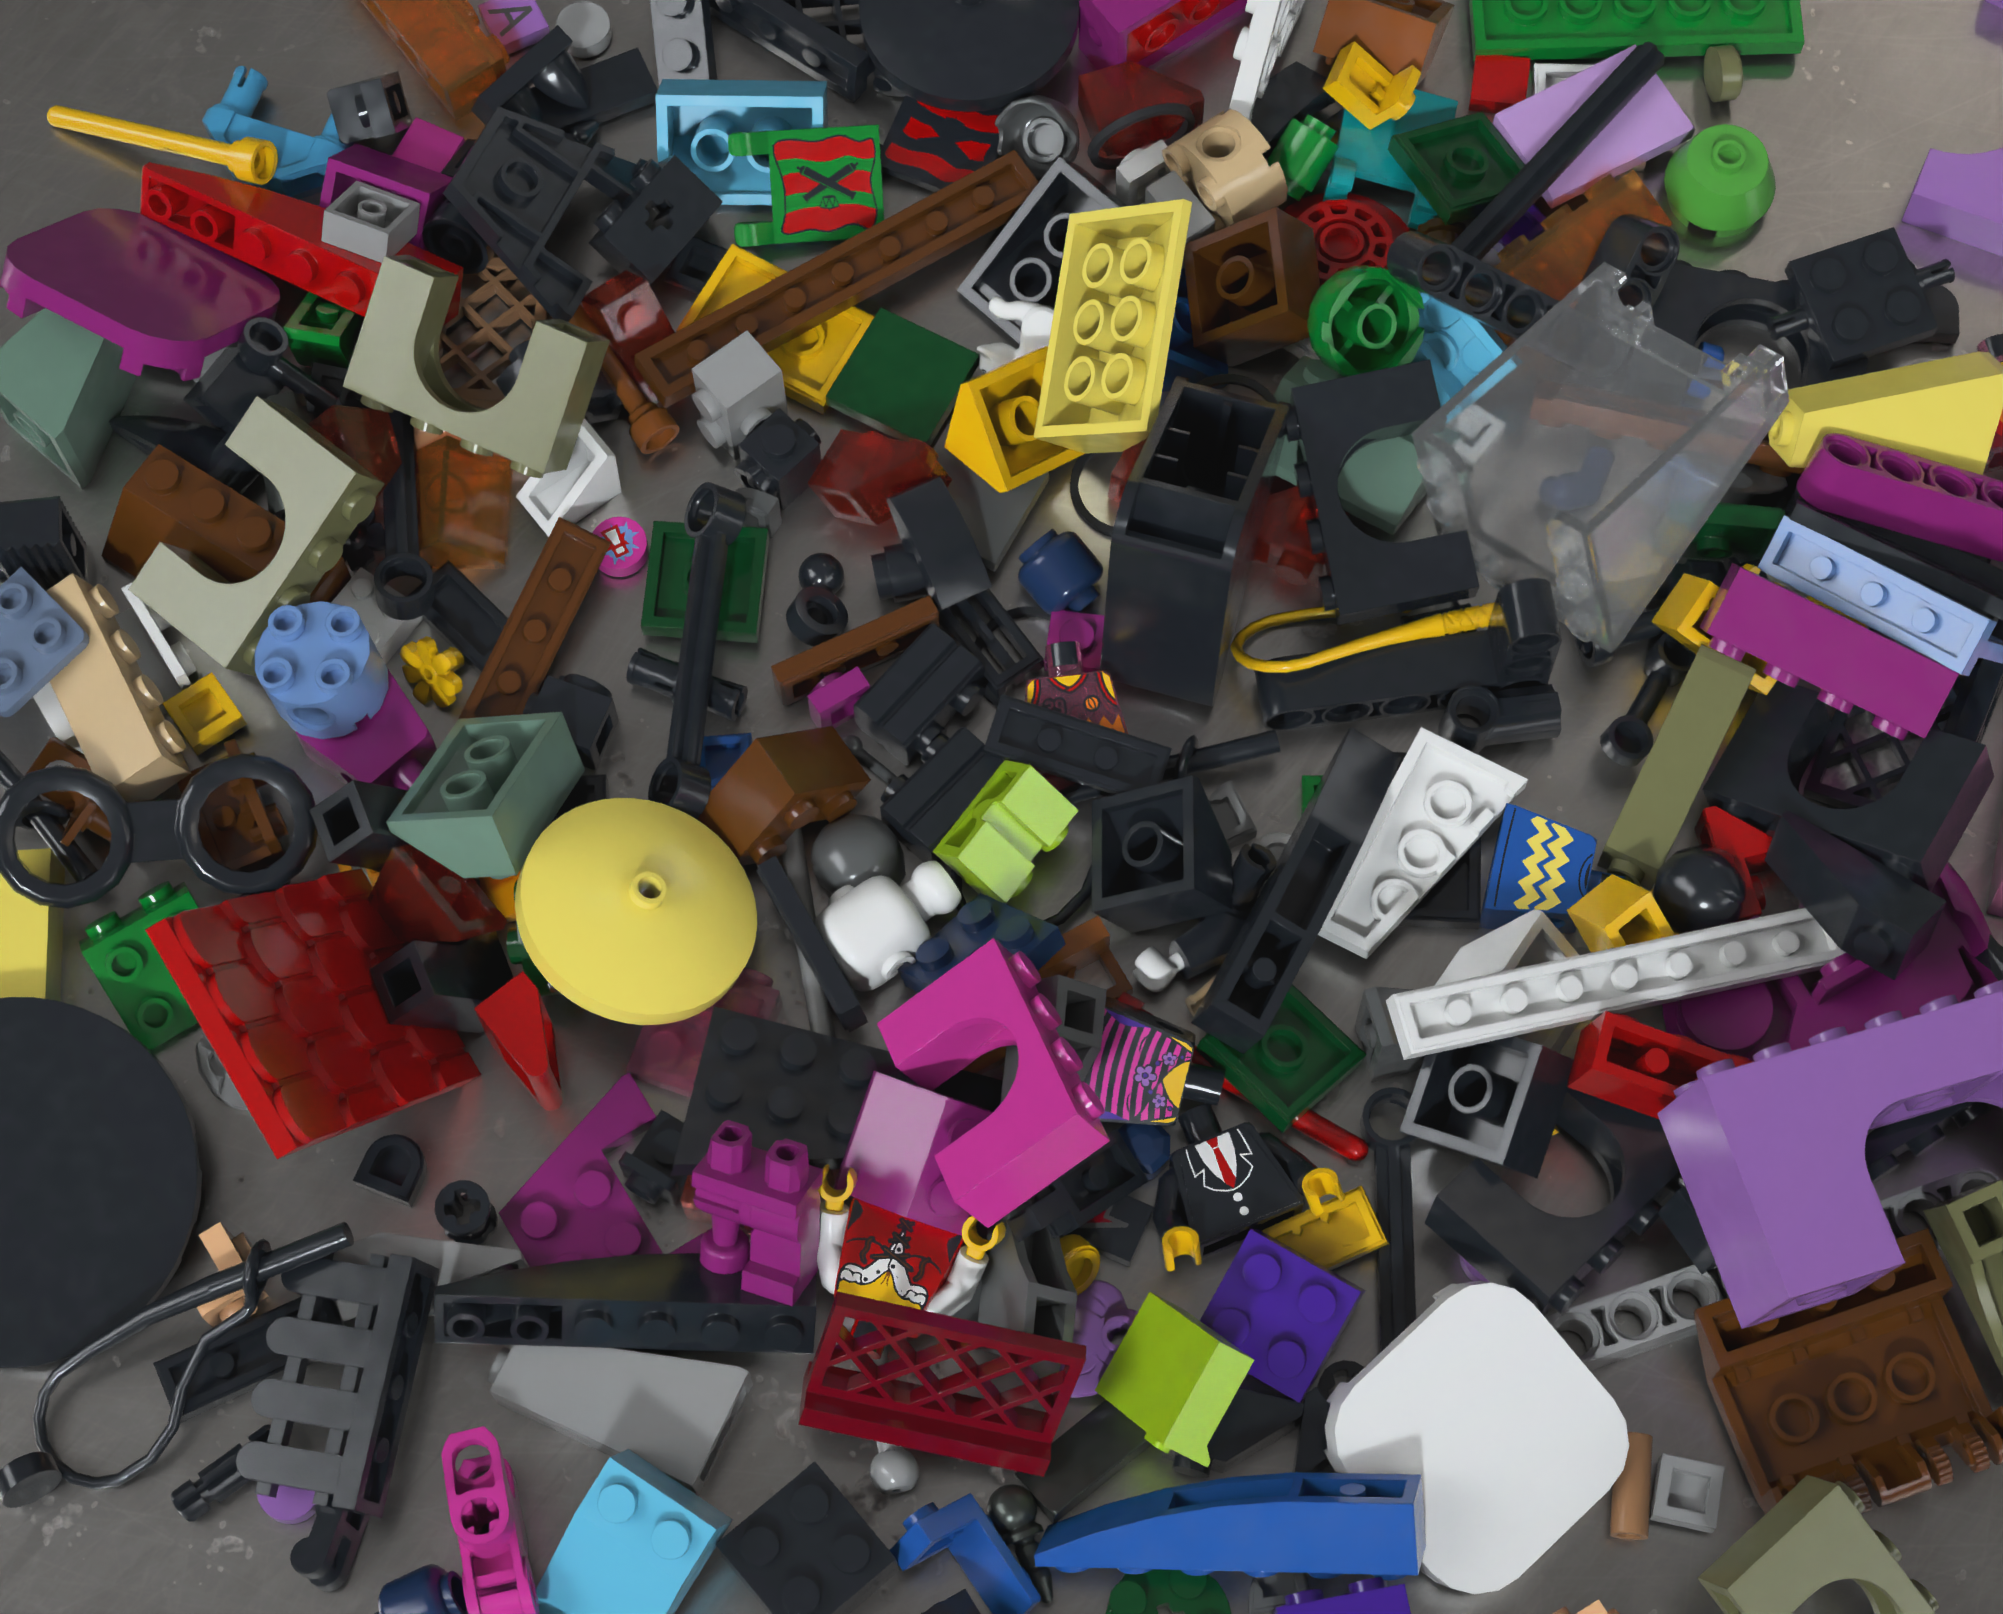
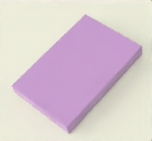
M1636 44L1496 113L1493 120L1494 127L1526 165L1637 47ZM1657 74L1641 88L1542 194V197L1551 209L1692 138L1695 127Z

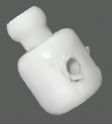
M927 861L917 866L912 873L911 879L901 887L890 877L882 875L871 877L856 887L851 885L841 887L831 896L828 907L817 916L814 924L849 986L857 991H870L883 985L898 974L897 969L905 962H909L911 965L916 962L914 957L918 948L924 942L931 939L925 921L935 914H947L953 911L960 903L962 896L945 869L937 861Z

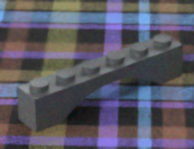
M1062 975L1043 978L1035 986L1038 992L1051 1002L1062 1020V1024L1056 1030L1060 1037H1063L1070 1043L1080 1057L1083 1068L1077 1073L1082 1082L1085 1080L1089 1069L1101 1050L1107 989ZM1015 1045L1006 1047L1001 1103L1009 1093L1017 1073L1019 1056L1018 1048ZM1028 1199L987 1229L986 1240H991L994 1228L1001 1221L1006 1227V1233L1000 1243L985 1252L988 1255L989 1261L982 1277L978 1322L1073 1343L1077 1291L1066 1268L1059 1236L1054 1239L1047 1227H1044L1018 1242L1006 1220L1032 1204L1030 1199ZM979 1347L975 1349L978 1351L1002 1356L998 1352V1350L986 1347Z

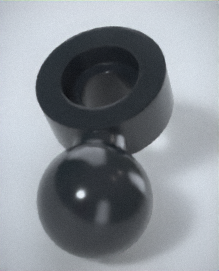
M815 553L802 562L798 573L802 590L797 594L786 611V621L791 632L800 641L813 647L839 636L848 623L846 607L835 595L842 587L844 581L843 567L834 556L827 553Z

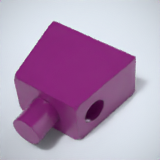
M389 669V689L380 710L371 719L366 714L362 720L356 722L357 730L345 736L327 739L313 738L295 732L310 759L344 784L356 780L409 790L437 751L432 735Z

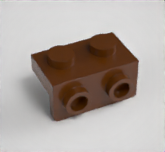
M235 739L224 743L228 753L225 757L243 753ZM210 763L190 771L191 774L177 782L181 794L191 777ZM244 777L224 782L209 794L201 808L199 831L203 845L216 861L231 869L242 871L262 869L272 865L285 854L279 838L289 835L288 828L276 802L265 805L258 789L267 785V782Z

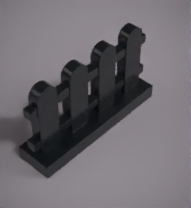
M334 1253L281 1273L284 1287L291 1292L301 1295L302 1299L297 1318L280 1317L274 1320L267 1330L266 1341L268 1347L273 1352L287 1357L282 1380L265 1379L259 1382L252 1392L251 1404L253 1409L259 1415L272 1419L267 1443L251 1441L239 1450L236 1457V1467L244 1478L257 1481L255 1494L276 1498L279 1486L313 1491L315 1494L312 1504L329 1508L334 1506L357 1514L382 1518L439 1269L415 1257L390 1254V1258L384 1255L371 1254L369 1265H361L333 1260ZM323 1299L358 1304L359 1308L354 1327L318 1322ZM314 1361L344 1366L339 1390L303 1384L308 1362ZM298 1423L330 1429L325 1452L288 1447L293 1424Z

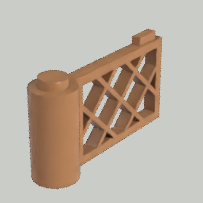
M496 257L491 259L483 271L477 274H463L478 275L486 284L465 299L460 296L459 313L443 326L439 340V358L443 373L459 363L473 377L459 388H453V390L467 402L486 409L495 406L505 398L502 391L492 381L500 376L507 366L511 364L509 354L514 349L499 333L520 318L533 332L536 321L548 320L549 313L532 294H529L519 302L505 288L516 280L517 277L500 258ZM497 294L510 309L488 324L474 309ZM535 308V314L533 316L530 313V311ZM466 316L479 331L456 346L446 336V329ZM490 340L504 356L481 371L467 356ZM443 349H445V350L448 352V353L445 354L444 356H443ZM414 427V442L417 453L483 456L460 446L461 438L444 431L443 434L438 435ZM493 453V456L503 457L497 453Z

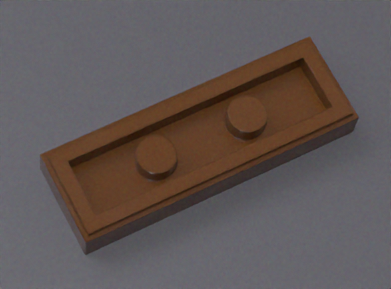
M928 595L772 665L774 687L782 704L789 705L807 697V695L813 692L814 687L819 681L832 673L842 672L845 674L857 666L862 672L902 654L930 624H935L940 628L939 611L931 596Z

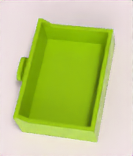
M1149 1291L1095 1391L1146 1431L1144 1439L1154 1447L1169 1454L1170 1450H1173L1208 1468L1211 1461L1207 1445L1253 1364L1254 1359L1183 1308Z

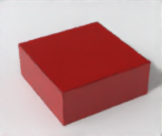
M1476 55L1468 110L1496 114L1526 99L1531 58L1507 55Z

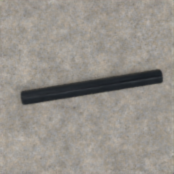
M1652 42L1638 45L1451 245L1482 260L1664 65V54L1657 49L1656 45Z

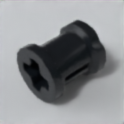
M458 1180L449 1183L438 1194L435 1200L434 1212L446 1236L455 1242L485 1245L490 1236L496 1232L498 1226L496 1209L490 1203L485 1190L479 1184L470 1180ZM473 1205L476 1211L470 1213V1223L460 1225L457 1218L463 1216V1207Z

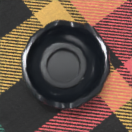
M1701 844L1675 852L1658 869L1653 897L1671 929L1676 933L1683 934L1738 921L1743 909L1742 904L1746 897V884L1736 868L1734 857L1730 853L1707 844Z

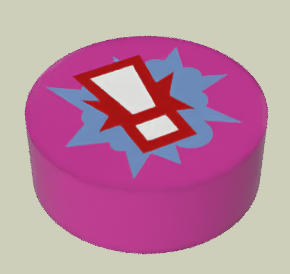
M612 517L601 522L592 532L611 542L599 567V570L613 577L630 576L639 571L647 561L649 554L647 537L643 528L636 521L626 517Z

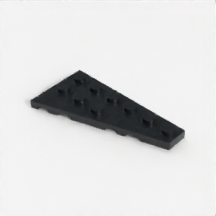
M714 1006L670 1176L692 1175L694 1168L708 1152L711 1137L721 1124L727 1120L749 1126V1130L752 1132L753 1147L768 1151L776 1140L787 1138L807 1145L809 1165L822 1169L826 1164H829V1170L840 1169L873 1071L917 1086L919 1085L895 1067L889 1051ZM960 1070L933 1091L994 1112L1001 1104L1003 1080Z

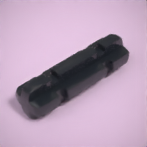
M264 1425L248 1437L250 1442L259 1441L267 1443L271 1425ZM240 1443L198 1473L199 1480L192 1482L189 1479L172 1491L170 1495L172 1503L184 1519L189 1522L197 1520L211 1509L209 1503L216 1499L219 1503L250 1481V1479L240 1475L236 1467L237 1454L243 1447Z

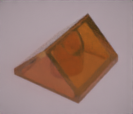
M447 435L415 451L420 557L426 560L431 568L439 569L448 560L457 569H506L513 469L510 468L511 461L495 454L493 456H483L470 452L460 446V440Z

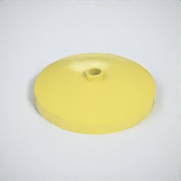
M610 798L575 807L553 821L540 834L533 844L517 880L515 892L516 921L520 937L534 965L545 979L566 998L578 1006L610 1020L636 1025H660L685 1020L700 1014L718 1002L732 988L745 968L756 940L757 908L755 897L746 872L737 857L725 842L706 825L694 817L662 803L637 798Z

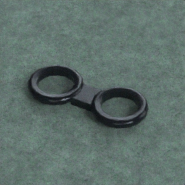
M240 753L217 759L191 777L180 798L130 802L123 798L110 781L86 768L55 765L29 772L9 787L1 798L0 874L14 892L41 906L66 909L99 900L119 885L131 863L184 859L200 880L224 893L240 895L264 893L281 888L304 869L317 843L318 832L310 813V809L316 805L312 792L293 769L268 756ZM243 777L263 780L279 789L290 803L295 820L293 840L285 854L269 867L254 871L234 870L216 861L203 845L199 831L201 808L209 794L224 782ZM58 789L79 792L95 801L107 816L112 834L110 851L101 868L87 879L70 884L48 882L31 873L19 858L14 840L17 820L25 806L40 794Z

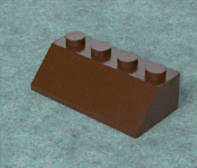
M158 444L123 487L101 556L104 561L135 579L159 542H163L191 551L231 584L240 583L258 575L274 559L283 540L285 521ZM342 556L337 564L322 576L310 594L309 603L319 601L331 603L350 581L351 575Z

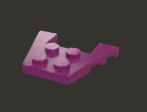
M630 1072L623 1075L498 1213L529 1267L564 1261L624 1255L663 1254L605 1157L609 1152L647 1131L656 1118ZM704 1233L669 1254L700 1253V1241Z

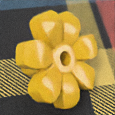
M428 636L419 639L417 643L411 641L404 645L399 653L401 659L406 663L402 666L404 676L409 683H418L413 689V696L423 705L433 700L441 708L448 707L455 702V695L461 692L463 687L461 678L454 673L464 665L462 653L455 647H449L439 653L435 640Z

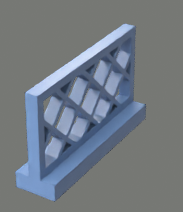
M1784 515L1758 565L1761 571L1961 675L1969 676L1978 658L2003 664V640L1991 635L1997 624L1996 621L1860 552L1798 524Z

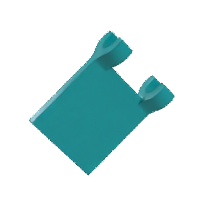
M1414 89L1413 93L1416 95L1415 102L1404 116L1395 121L1390 118L1371 130L1344 108L1336 144L1339 146V149L1333 158L1323 201L1347 199L1348 192H1351L1356 177L1414 193L1415 197L1410 211L1408 227L1417 229L1420 224L1433 219V215L1437 216V213L1387 149L1393 135L1455 119L1458 101Z

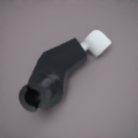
M1252 843L1251 847L1249 844H1245L1232 866L1233 910L1200 917L1198 924L1171 941L1169 945L1170 957L1168 959L1155 947L1147 948L1135 960L1137 968L1133 970L1132 975L1150 991L1159 992L1173 980L1177 971L1184 978L1189 979L1221 964L1253 908L1260 889L1276 868L1277 861L1272 852L1256 843Z

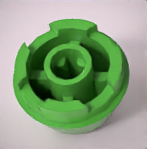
M1722 124L1704 129L1676 150L1665 170L1664 183L1667 200L1675 217L1686 227L1691 222L1701 229L1717 231L1715 237L1719 238L1734 236L1748 230L1768 211L1775 196V176L1763 143L1752 132L1736 125Z

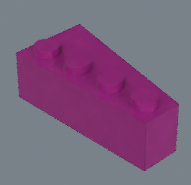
M1732 563L1700 625L1701 629L1713 636L1708 645L1709 647L1740 662L1746 652L1767 662L1763 673L1793 688L1796 687L1801 678L1821 688L1817 696L1818 700L1844 713L1850 714L1854 705L1875 714L1871 723L1872 726L1904 741L1908 731L1924 739L1926 738L1959 673L1921 653L1918 654L1916 651L1879 632L1871 631L1861 624L1820 604L1817 605L1807 598L1735 563Z

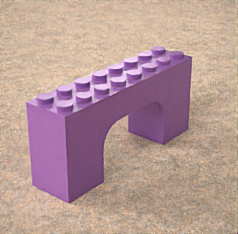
M2003 980L1976 990L1973 993L1975 998L1958 1003L1955 995L1938 998L1919 1008L1921 1014L1903 1019L1899 1010L1882 1014L1867 1021L1864 1024L1866 1030L1849 1035L1844 1026L1829 1029L1808 1040L1810 1046L1792 1051L1788 1042L1773 1045L1752 1056L1754 1062L1735 1067L1733 1059L1717 1061L1699 1069L1696 1072L1698 1080L1684 1084L1673 1091L1676 1099L1657 1115L1741 1329L1854 1295L1905 1263L1867 1169L1865 1142L1868 1131L1965 1102H1984L2003 1109Z

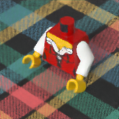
M829 1164L822 1168V1185L817 1191L825 1201L820 1203V1240L817 1265L822 1286L834 1295V1299L838 1291L948 1316L954 1315L972 1300L989 1261L988 1255L985 1252L1000 1243L1005 1237L1006 1227L1002 1221L994 1228L991 1240H986L977 1233L976 1225L978 1220L973 1216L969 1217L963 1224L961 1236L901 1216L853 1198L849 1209L844 1204V1200L852 1194L856 1186L857 1174L855 1170L850 1167L848 1171L847 1187L842 1190H836L829 1186L827 1182ZM855 1319L850 1333L856 1338L875 1331L877 1328L871 1322ZM921 1333L912 1335L910 1338H918ZM885 1346L867 1352L871 1359H880Z

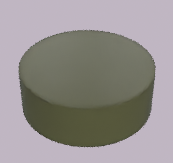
M1732 45L1709 47L1705 54L1703 67L1707 94L1712 102L1735 100L1739 96L1743 84V68L1740 55Z

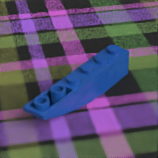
M1290 1472L1227 1477L1168 1487L1108 1503L1048 1525L1034 1554L1035 1567H1056L1059 1571L1066 1573L1081 1572L1089 1568H1118L1119 1571L1126 1574H1142L1152 1569L1181 1570L1183 1573L1191 1576L1207 1575L1214 1571H1244L1245 1574L1252 1577H1269L1278 1572L1308 1573L1310 1576L1319 1579H1331L1342 1574H1371L1375 1578L1382 1577L1383 1580L1388 1581L1402 1579L1407 1575L1418 1576L1426 1547L1421 1474Z

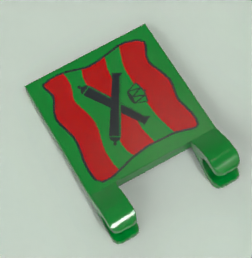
M878 124L733 132L729 134L728 150L731 155L751 156L768 154L773 221L738 222L734 226V239L737 245L748 247L782 243L847 240L884 220Z

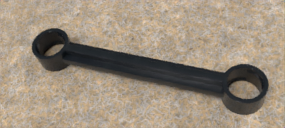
M394 409L393 413L383 412L379 419L382 482L385 483L382 487L385 558L375 569L374 585L377 605L384 614L397 620H412L424 615L432 606L434 601V583L430 565L420 557L414 426L410 424L411 416ZM400 576L415 577L424 583L422 590L408 597L394 596L384 589V586L390 580Z
M705 482L695 490L685 512V530L690 537L695 538L667 756L656 768L648 790V800L676 808L695 819L704 811L711 791L710 773L707 768L700 766L728 546L739 535L746 516V501L742 494L711 482Z
M1396 1087L1384 1088L1372 1094L1364 1105L1360 1119L1361 1136L1366 1141L1368 1147L1374 1151L1376 1216L1389 1244L1377 1249L1380 1352L1417 1319L1411 1148L1415 1145L1418 1138L1407 1135L1399 1140H1387L1379 1136L1372 1129L1369 1122L1371 1111L1382 1104H1397L1407 1110L1412 1094Z

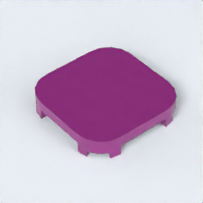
M110 208L83 211L17 238L7 246L0 279V287L4 288L9 295L6 308L20 318H25L46 308L123 347L119 369L139 377L145 365L172 369L179 373L181 380L184 382L200 378L205 357L237 342L248 321L257 317L275 321L280 301L279 288L269 277L255 268L140 213Z

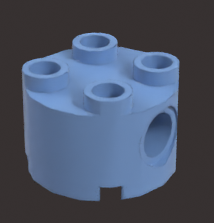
M319 601L300 604L296 607L284 605L275 609L269 616L268 627L263 631L255 650V673L279 715L287 721L292 729L300 735L318 739L345 736L358 729L355 723L362 720L366 714L371 719L380 710L389 689L388 668L356 610L348 606Z

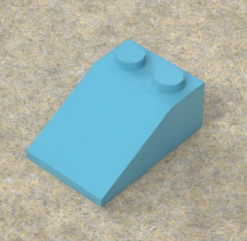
M627 1449L613 1455L608 1459L576 1510L536 1588L540 1614H674L716 1548V1543L721 1540L733 1519L631 1450Z

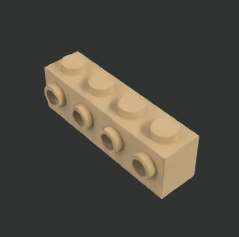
M71 573L46 592L88 634L89 643L81 653L49 682L92 772L110 781L127 802L152 800L191 774L181 753L186 749L185 742L173 724L165 720L159 708V705L163 703V697L159 689L148 676L142 674L136 661L141 658L140 650L131 636L123 629H120L115 615L119 613V608L112 595L101 584L92 586L74 573Z

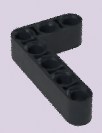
M1631 213L1619 216L1607 229L1569 306L1450 244L1416 231L1405 232L1394 240L1387 254V267L1390 274L1397 281L1563 365L1593 378L1605 380L1619 373L1624 366L1677 260L1680 251V241L1677 233L1671 227Z
M1527 578L1514 581L1502 587L1497 593L1487 630L1424 638L1388 645L1289 673H1266L1254 670L1264 726L1270 730L1283 731L1445 710L1452 694L1459 688L1468 685L1481 686L1490 691L1547 685L1562 642L1551 584L1546 579ZM1317 652L1282 656L1267 661H1287L1306 657Z

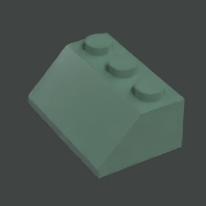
M1303 355L1282 378L1273 396L1278 403L1279 401L1290 403L1291 388L1342 378L1344 376L1324 365L1321 360ZM1440 424L1439 429L1381 440L1360 449L1348 460L1338 478V495L1343 510L1394 535L1433 486L1456 431ZM1285 436L1275 475L1297 486L1294 464L1303 462L1299 441L1288 442L1287 436Z
M550 712L458 719L386 821L390 832L463 878L491 877L492 879H504L510 876H517L533 844L550 825L585 771L563 713Z

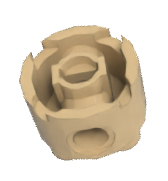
M1229 109L1226 112L1223 110L1162 150L1163 159L1170 172L1174 170L1216 220L1215 232L1278 207L1287 200V184L1279 162L1277 161L1269 166L1262 155L1271 147L1251 121L1236 110Z

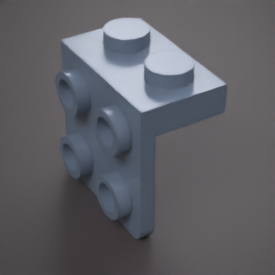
M22 567L0 586V716L2 717L13 716L81 653L89 643L88 634Z

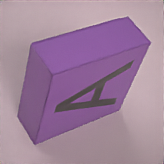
M489 0L478 5L480 16L501 57L539 42L550 32L549 26L535 0Z

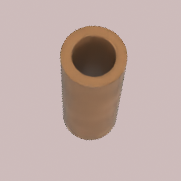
M1628 1432L1629 1449L1624 1470L1612 1486L1610 1536L1626 1540L1648 1539L1653 1437L1645 1433Z

